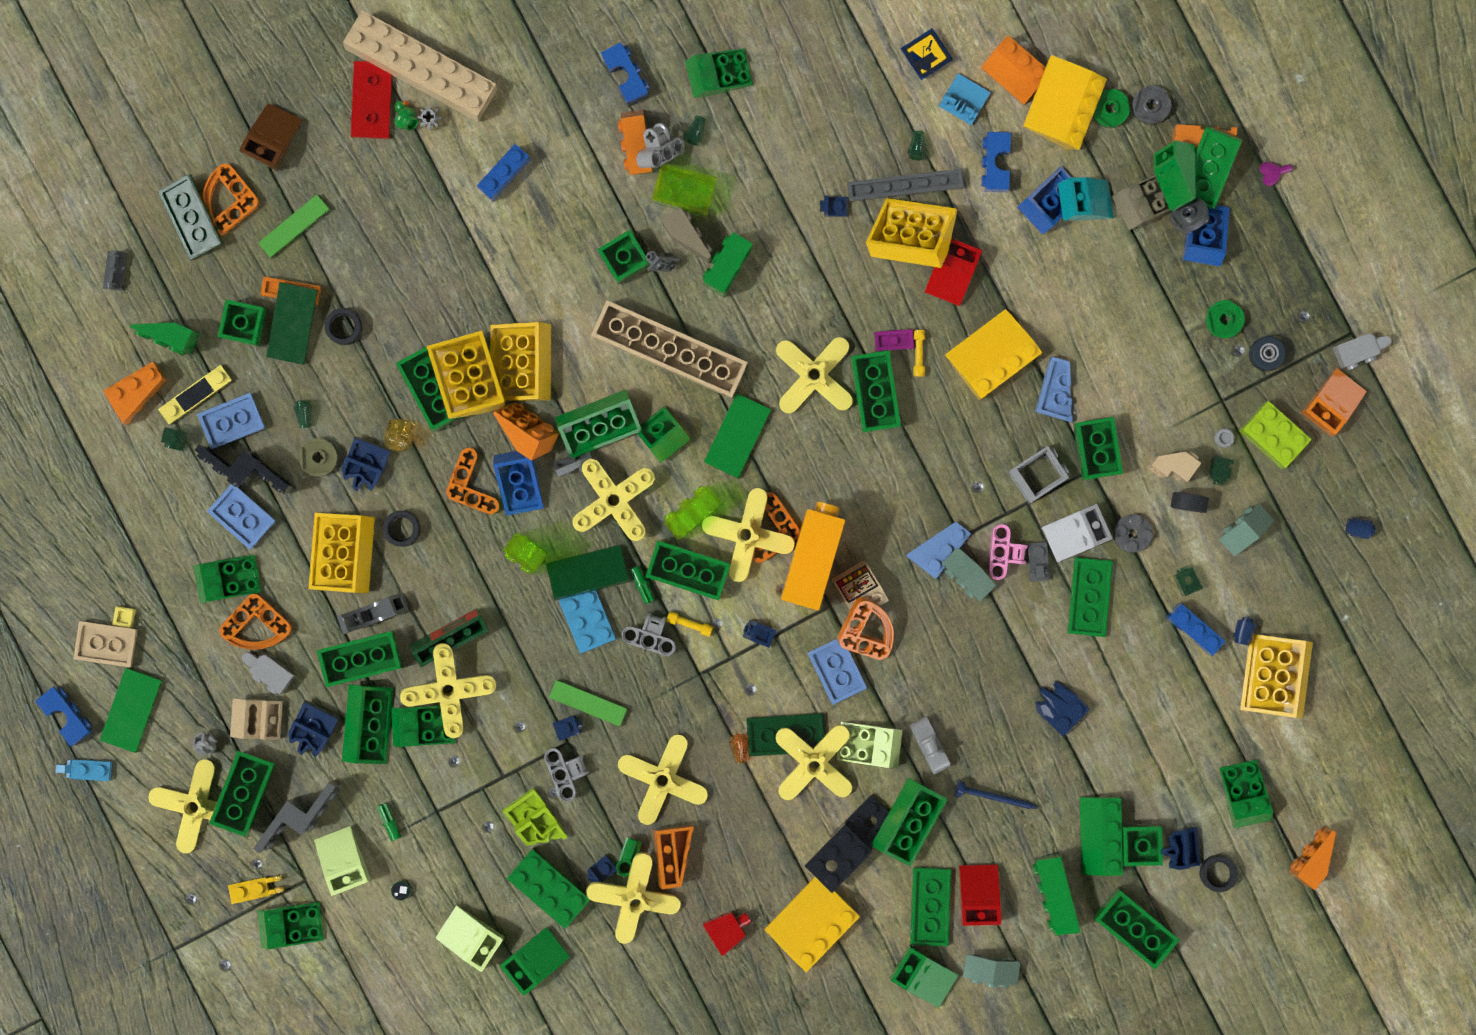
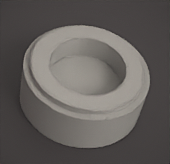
M1220 429L1215 433L1214 441L1217 446L1227 448L1233 444L1234 434L1229 429Z

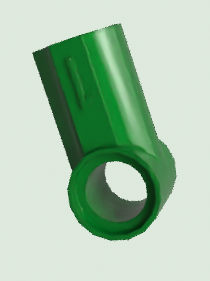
M626 837L616 866L617 873L620 876H629L630 870L623 872L620 869V864L627 862L631 867L634 856L639 853L641 841Z

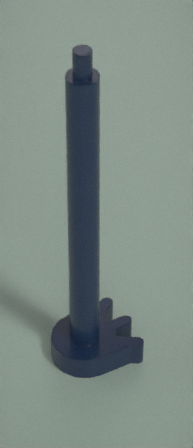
M956 781L957 786L955 787L953 797L959 798L963 793L1026 809L1037 808L1036 805H1032L1030 802L966 787L964 781Z

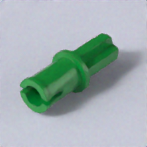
M637 566L629 570L636 584L635 589L639 590L644 603L649 604L653 602L654 596L648 586L649 581H646L641 567Z
M388 803L377 806L383 821L382 826H385L390 841L401 838L402 835L395 822L397 819H394Z

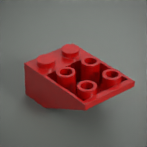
M951 238L944 263L941 268H933L924 293L960 306L982 250Z
M998 864L959 865L961 925H1001Z

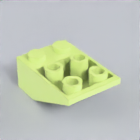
M841 722V725L847 727L850 735L848 741L837 752L836 760L885 768H898L903 730Z
M351 826L314 840L331 896L371 880Z
M457 905L436 936L438 941L480 972L484 970L505 936Z

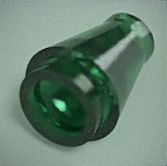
M695 116L684 134L685 142L694 146H698L699 142H702L705 118Z
M923 131L913 132V137L907 151L911 160L920 161L926 155L925 133Z
M310 400L294 401L295 406L293 408L299 428L311 427L312 404H310Z

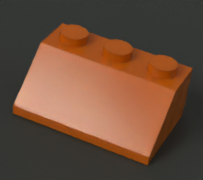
M1009 35L1006 36L981 67L983 71L1023 105L1037 91L1046 68Z

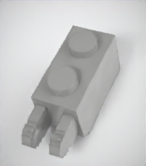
M1368 333L1335 346L1333 350L1340 368L1347 367L1350 370L1358 367V362L1365 360V363L1376 360L1375 355L1381 354L1380 349L1388 347L1391 344V339L1388 336L1375 339L1374 335Z
M251 652L242 654L243 663L245 662L251 668L249 670L253 674L251 677L258 683L264 682L268 685L267 689L275 695L277 693L283 694L296 676L295 673L270 655L258 657Z

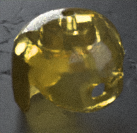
M391 419L384 433L385 446L397 452L407 451L413 440L412 423L401 419Z

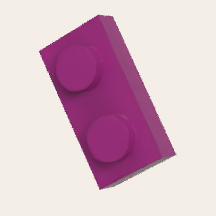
M913 329L874 332L875 352L914 349Z

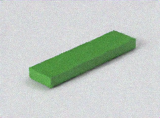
M316 194L258 242V244L272 258L330 209Z
M559 680L555 681L549 696L553 700L617 726H621L627 711L625 707Z

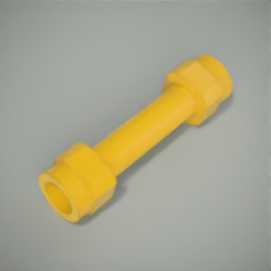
M913 330V340H915L913 376L924 377L923 340H925V330Z
M669 612L666 622L686 626L700 631L702 635L710 637L713 626L706 623L703 625L680 617L678 613Z

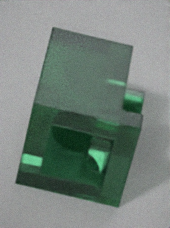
M164 427L161 442L165 443L164 447L184 451L188 433Z
M1212 457L1208 480L1213 481V485L1224 486L1227 479H1230L1232 469L1229 468V465L1234 464V460Z
M1181 567L1176 570L1177 574L1173 575L1182 596H1187L1203 589L1193 567ZM1187 576L1191 578V582L1189 584L1185 582V578Z

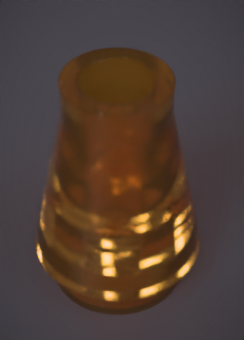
M745 734L730 736L729 744L735 758V763L747 762L748 739L745 738Z

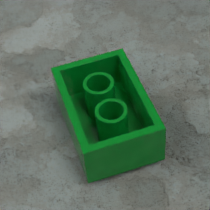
M732 232L731 236L727 234L722 242L723 249L721 253L717 251L712 260L714 265L711 269L707 268L702 277L704 287L723 298L753 249V243Z
M1114 417L1074 423L1073 427L1082 481L1123 474Z

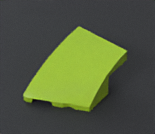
M534 787L503 808V813L514 825L515 833L526 846L568 838L563 827Z

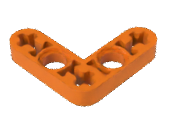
M465 448L460 453L446 494L453 501L487 514H495L500 508L497 499L467 488L478 460V453L472 448ZM472 451L474 459H470L467 464L471 465V468L460 465L461 461L463 463L466 462L464 454ZM460 469H465L468 473L464 480H460L457 477V472ZM456 487L462 493H464V490H468L464 496V502L461 501L462 497L456 495L455 498L452 497L453 494L450 490ZM474 493L478 496V502L472 505L468 502V496ZM482 496L486 497L484 499L485 502L490 503L491 500L494 501L496 508L491 509V511H488V507L485 505L479 508Z
M767 492V496L770 498L774 497L773 504L775 507L777 504L781 507L775 509L772 514L769 512L772 509L769 504L765 508V511L779 530L777 533L786 535L787 529L784 527L782 530L780 526L790 520L791 524H788L790 529H796L795 537L793 538L795 541L799 536L797 525L778 497L772 492ZM778 511H782L786 515V519L783 522L775 520V514ZM755 547V550H763L762 548ZM766 551L763 554V559H760L759 557L755 558L753 555V560L757 563H761L770 558L771 556H773L774 554H776L777 552L772 551V553L768 555V552Z

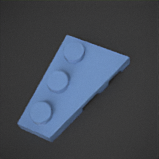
M1050 357L1035 412L1072 423L1069 361Z
M954 522L905 556L936 579L945 568L942 562L957 547L960 548L971 533L957 522Z

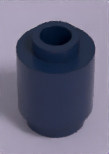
M1355 517L1353 519L1348 518L1345 533L1350 534L1352 537L1369 539L1370 536H1374L1375 525L1372 524V520Z
M1242 617V620H1237L1233 636L1235 643L1246 646L1250 645V642L1253 641L1257 625L1253 623L1254 619Z

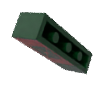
M476 608L410 644L411 652L422 668L434 661L433 650L436 645L446 643L453 651L488 632L489 629L480 611Z

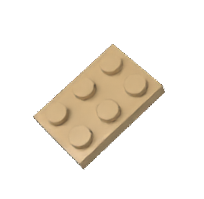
M79 621L73 659L132 667L138 629Z

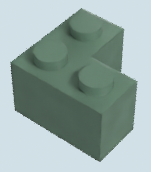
M1257 504L1255 507L1249 506L1242 512L1243 515L1235 520V525L1229 524L1222 530L1224 534L1219 540L1233 556H1236L1258 540L1275 521L1260 504Z
M958 547L942 562V565L946 568L944 572L952 580L956 578L955 582L962 589L966 588L964 592L971 599L975 597L980 602L996 586L981 567Z
M966 954L963 977L971 979V983L982 984L984 982L986 983L985 986L997 988V985L1009 988V985H1017L1020 961L1008 958H992L981 954Z

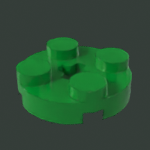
M1116 89L1103 90L1093 114L1095 122L1105 128H1115L1121 125L1127 119L1130 111L1129 101L1125 94ZM1113 104L1115 112L1108 113L1105 106Z
M1221 300L1214 303L1207 310L1205 316V324L1212 336L1220 339H1228L1237 335L1245 322L1243 310L1230 300ZM1222 314L1230 318V321H1227V325L1220 322Z

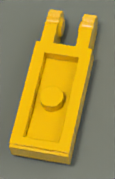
M281 875L268 878L266 876L228 885L231 903L245 902L284 892V887L269 889L268 885L269 882L282 880Z

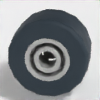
M1265 336L1256 340L1249 350V359L1252 365L1258 370L1265 372L1272 371L1281 366L1286 357L1284 344L1278 338L1272 336Z

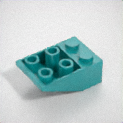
M1076 177L1068 178L1058 183L1063 221L1114 218L1109 182L1107 180Z

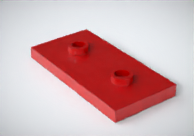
M354 61L350 137L390 139L392 74L368 61Z

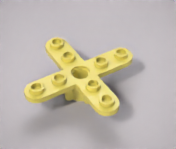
M838 337L832 340L814 362L790 341H781L777 345L776 353L778 357L800 376L780 399L779 406L784 413L790 414L795 412L814 390L818 391L837 409L844 411L850 408L852 405L851 395L828 375L847 354L849 343L846 339ZM811 370L819 371L820 377L817 380H812L809 377Z
M586 460L582 465V472L600 498L574 516L572 520L574 528L577 531L585 532L612 514L629 539L633 541L641 540L645 535V528L627 502L654 483V473L650 469L643 468L615 486L597 460ZM612 495L619 497V503L616 506L609 504V497Z
M755 488L749 493L741 523L715 516L706 517L702 523L703 531L706 534L736 542L729 569L730 577L736 582H742L748 577L755 547L781 554H789L795 548V542L792 537L761 528L768 496L760 488ZM746 529L751 532L749 540H744L743 532Z
M440 643L433 650L437 682L406 687L400 693V700L406 706L440 702L445 734L450 738H457L463 732L459 699L491 694L496 689V682L490 675L456 679L452 649L448 644ZM445 685H451L453 687V690L450 693H444L442 691Z
M844 725L834 726L814 748L808 745L793 730L789 728L778 730L776 733L777 743L799 762L798 766L780 784L778 791L781 798L792 800L814 777L838 797H847L851 793V782L828 762L848 741L850 734L847 727ZM813 761H817L820 764L817 768L809 767V764Z
M682 735L671 737L658 767L631 755H624L618 761V768L622 773L650 785L638 812V819L645 825L655 822L667 793L697 805L704 803L707 799V790L703 786L676 775L688 745L686 738ZM660 775H665L668 778V783L664 786L659 785L657 782V778Z
M203 759L196 764L189 794L162 787L154 788L149 793L148 799L152 805L183 813L176 841L177 849L182 853H190L195 849L203 818L211 819L217 801L208 799L215 773V765L208 759ZM191 802L197 804V812H193L190 809Z
M640 852L634 856L626 887L593 882L586 889L588 898L594 902L621 906L615 936L622 944H627L633 940L639 916L644 910L675 914L680 909L681 903L677 896L646 890L652 867V859L645 852ZM634 899H638V900H639V901H638L637 903H635V904H632V903H631V901L634 900Z

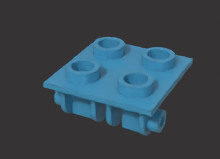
M957 74L939 107L972 125L991 92Z

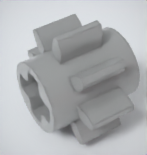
M428 106L427 110L420 109L422 114L417 117L418 120L423 121L420 126L423 128L426 125L429 131H431L433 126L438 128L437 122L442 120L440 116H436L439 112L438 109L432 111L430 106ZM429 114L433 117L430 122L425 119L429 117Z
M207 732L206 735L199 733L194 737V745L192 747L200 756L203 754L210 755L216 749L217 740L214 739L215 736L210 732Z

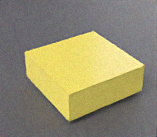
M116 606L112 625L133 628L136 609Z

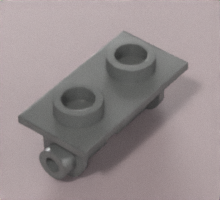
M115 250L108 251L103 289L122 291L127 253Z
M650 251L646 254V259L651 265L648 271L670 272L676 268L681 258L673 257L670 253L657 254V252Z

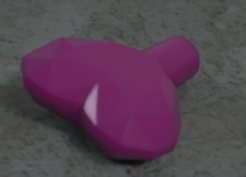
M1266 161L1262 163L1259 169L1264 175L1263 183L1267 186L1276 184L1282 174L1292 171L1291 164L1279 167L1273 162Z

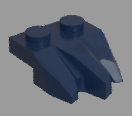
M355 436L342 467L343 478L346 480L350 477L354 478L352 487L356 491H358L363 483H367V488L372 491L384 472L391 450Z
M1055 681L1053 684L1054 691H1049L1041 686L1039 693L1045 700L1043 702L1037 701L1035 705L1037 713L1064 737L1090 709L1066 686Z
M305 700L288 732L289 742H299L297 751L301 756L308 748H311L312 754L316 757L330 739L340 717Z
M1197 827L1176 829L1168 838L1170 846L1161 849L1162 855L1170 856L1169 868L1183 870L1200 866Z

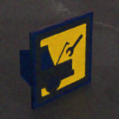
M933 28L900 48L920 80H923L953 60Z

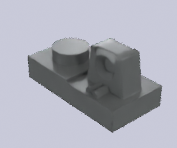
M587 452L572 459L569 456L554 462L553 465L557 476L569 475L576 468H579L583 474V463L588 459H592L590 452Z
M1047 542L1027 543L1029 581H1049Z

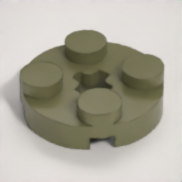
M314 438L306 442L301 448L299 463L305 472L312 476H326L335 470L338 463V453L334 445L322 438ZM317 452L324 456L320 463L313 459Z

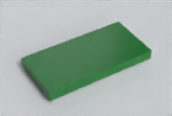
M1210 126L1205 127L1195 153L1196 197L1204 200L1207 207L1214 210L1243 139Z
M736 393L704 463L738 479L771 409Z
M1074 557L1067 634L1106 637L1113 561Z
M125 668L99 741L137 753L163 680Z
M913 867L910 945L949 946L952 869Z

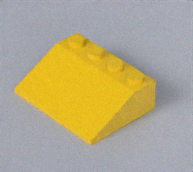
M1050 55L1023 127L1066 150H1079L1107 79L1091 70Z
M886 198L866 241L870 256L941 268L948 254L957 209Z
M1005 309L946 353L945 356L978 400H981L1042 354V351Z
M531 322L490 325V357L504 401H551V324Z
M483 331L426 346L449 419L488 413L504 407V398Z
M326 513L314 514L308 589L369 594L375 517Z
M1254 634L1253 641L1250 642L1248 647L1240 710L1303 719L1313 642Z
M814 877L764 930L807 973L857 921L860 915L836 891L831 893Z

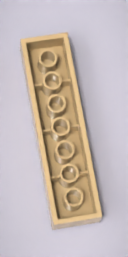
M363 10L343 41L345 50L385 70L394 77L476 122H479L497 91L496 83Z
M606 301L591 334L594 339L731 399L748 364L744 360L610 301Z

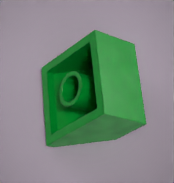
M662 407L640 425L642 431L637 433L660 463L690 440L686 432L665 407Z

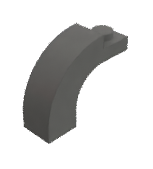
M399 593L365 607L337 616L344 635L408 611V607L403 594Z

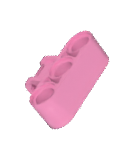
M1003 524L995 526L991 532L988 575L994 580H1001L1006 576L1008 563L1026 565L1024 559L1025 549L1028 548V545L1011 544L1010 529ZM998 528H1003L1006 531V535L1002 539L996 535ZM996 547H1001L1004 550V555L1001 558L996 557L994 554ZM995 566H999L1002 569V574L999 577L994 576L992 573Z

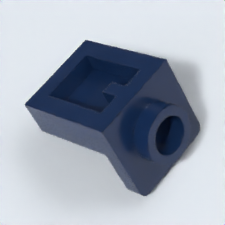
M824 195V200H820V212H824V217H847V197H828V195Z
M749 620L744 627L743 638L770 648L776 630Z
M575 715L553 723L559 741L580 734V729L583 728L580 718H576Z
M604 855L588 868L587 872L589 874L587 877L592 883L603 882L617 871L616 866L607 855Z

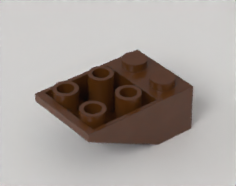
M268 103L247 133L239 151L243 155L278 171L303 120Z

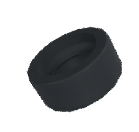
M338 308L327 316L325 332L334 343L350 345L360 338L362 322L355 312L346 308ZM348 316L353 320L355 329L349 337L340 338L334 334L332 325L337 317Z
M1173 492L1171 507L1207 513L1209 498L1195 494Z
M408 511L393 512L383 523L385 538L395 546L406 547L412 545L420 535L421 526L419 520ZM400 517L410 520L413 525L411 536L405 540H398L391 533L393 521Z
M1212 855L1201 864L1199 875L1205 887L1214 892L1221 893L1230 890L1235 885L1238 871L1236 865L1229 858L1223 855ZM1216 862L1224 863L1230 871L1229 879L1221 885L1210 882L1207 875L1209 867Z

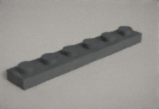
M961 169L847 182L849 202L964 188Z

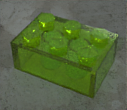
M663 164L659 169L651 199L652 203L676 210L681 207L683 211L687 210L688 213L708 217L717 184V177Z
M701 485L693 492L695 494L690 500L686 498L679 504V510L676 512L672 510L664 517L666 520L663 522L664 525L678 541L722 505L720 499L708 485L706 487Z
M519 532L513 535L502 550L506 553L504 555L505 558L512 563H520V569L530 575L539 574L551 557L549 553Z

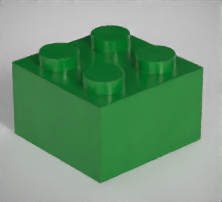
M630 230L597 249L617 285L650 266L646 255Z
M226 299L217 337L259 347L267 309Z
M1122 825L1123 866H1163V855L1161 854V849H1163L1162 826Z

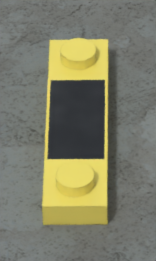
M219 365L158 410L167 423L171 425L233 380L223 366Z

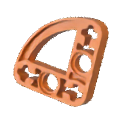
M229 164L219 165L210 175L204 187L202 198L216 228L218 227V222L222 224L226 221L223 218L224 216L232 222L230 225L226 222L223 225L224 229L222 231L218 229L220 235L227 234L259 206L257 196ZM224 168L226 170L230 169L228 173L233 180L230 181L225 175L222 176ZM221 180L237 201L215 218L212 210V196L218 181ZM237 182L243 185V189L239 193L233 191V185ZM247 198H254V205H247L244 208L247 211L244 213L243 209H241L238 205L241 203L242 206H245L247 204ZM233 209L240 211L238 219L230 217V212Z
M259 594L249 595L219 628V633L224 640L234 646L251 650L272 647L283 641L292 632L290 622ZM251 599H259L257 602L259 606H253L250 609L253 611L252 614L249 610L243 608L245 605L249 607L252 604ZM267 610H271L274 613V618L271 621L264 619V613ZM240 611H244L247 615V619L244 622L237 620V614ZM254 616L276 634L270 639L259 642L246 641L236 637ZM278 617L280 618V620L277 622L280 625H287L285 628L287 630L286 633H280V627L277 624H275L274 627L271 626V624L276 622ZM234 623L240 625L239 628L237 626L232 628V635H225V627H231Z
M859 597L853 603L837 639L840 646L846 650L882 660L887 658L891 652L894 631L888 615L878 603L867 597ZM871 612L878 615L882 621L884 628L883 640L861 634ZM853 620H860L857 626H850V623ZM848 637H850V639L852 640V641L846 640V641L844 642L843 639H847ZM862 641H868V645L865 648H859V644ZM883 647L884 650H880L878 653L876 649H881Z

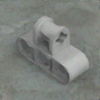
M657 123L654 128L644 131L646 148L638 152L636 160L640 168L660 167L683 153L684 141L680 137H670L666 125Z
M648 612L643 629L630 626L626 627L622 632V639L628 644L664 656H669L676 650L675 642L672 639L661 636L667 617L660 618ZM650 621L659 623V625L651 623ZM629 629L634 630L636 633V637L632 641L628 640L625 636L626 631ZM648 635L654 638V644L650 647L646 646L643 642L644 638ZM666 641L670 642L673 646L672 651L668 653L662 650V644Z
M927 716L910 724L909 726L932 773L935 775L951 767Z
M550 748L546 751L544 758L557 793L561 800L571 801L577 794L573 780L590 773L583 762L584 756L565 761L560 749ZM551 751L558 753V761L553 762L549 759L548 755ZM558 769H562L566 773V777L562 780L556 777L555 773ZM565 787L572 789L573 795L571 797L563 795L562 791Z

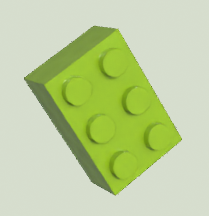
M1269 401L1264 402L1239 430L1241 434L1280 469L1287 468L1312 440Z

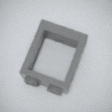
M1048 446L1008 471V474L1028 504L1069 478L1067 475L1069 473L1068 469L1063 463L1060 465L1056 459L1058 454L1053 448ZM1045 454L1060 478L1033 494L1019 470Z

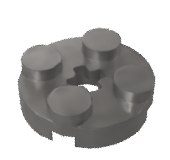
M1154 85L1147 86L1138 91L1132 101L1135 118L1148 125L1162 122L1171 110V100L1166 94L1167 92L1163 88ZM1151 100H1153L1154 104L1157 105V107L1153 108L1152 110H1150L1149 107L1146 105L1147 103H1150Z
M1196 197L1197 199L1172 211L1169 218L1176 230L1182 231L1183 234H1189L1209 221V210L1201 198Z
M1126 515L1119 519L1113 534L1116 545L1127 552H1140L1144 550L1153 538L1150 523L1140 515ZM1129 529L1137 530V538H1129Z

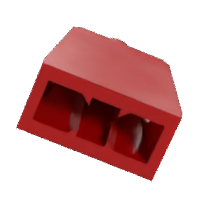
M729 911L704 921L703 927L721 956H723L746 936L742 928L751 923V920L746 912L736 918L733 912Z

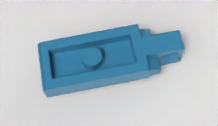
M72 759L67 760V764L56 765V773H66V778L111 781L112 762Z

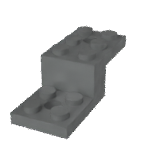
M336 780L329 782L310 809L294 798L288 800L253 849L258 853L271 849L277 841L275 839L276 835L282 834L287 826L301 835L312 831L318 823L316 821L317 817L323 816L329 808L327 803L332 799L334 800L339 794L340 790L338 788L341 784Z

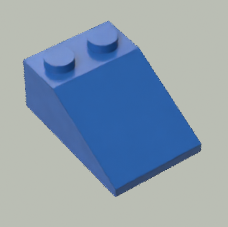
M1061 166L1017 206L1042 235L1063 217L1058 183L1072 177Z
M1216 205L1214 210L1208 208L1209 221L1185 236L1183 260L1221 266L1226 255L1230 207Z
M518 451L494 455L493 467L506 516L543 509L544 505L535 460L531 461Z

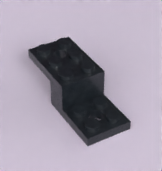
M199 444L194 449L198 453L197 457L204 463H211L213 465L212 469L219 475H226L228 477L227 481L234 487L247 488L258 475L264 481H271L273 483L271 487L279 493L291 494L295 489L293 485L249 451L243 450L234 463L230 465L205 445Z
M870 795L830 835L831 838L804 866L833 893L873 852L872 849L874 847L871 844L889 812ZM868 817L876 818L877 823L874 827L866 825ZM830 860H834L837 863V868L834 871H829L826 868V863Z

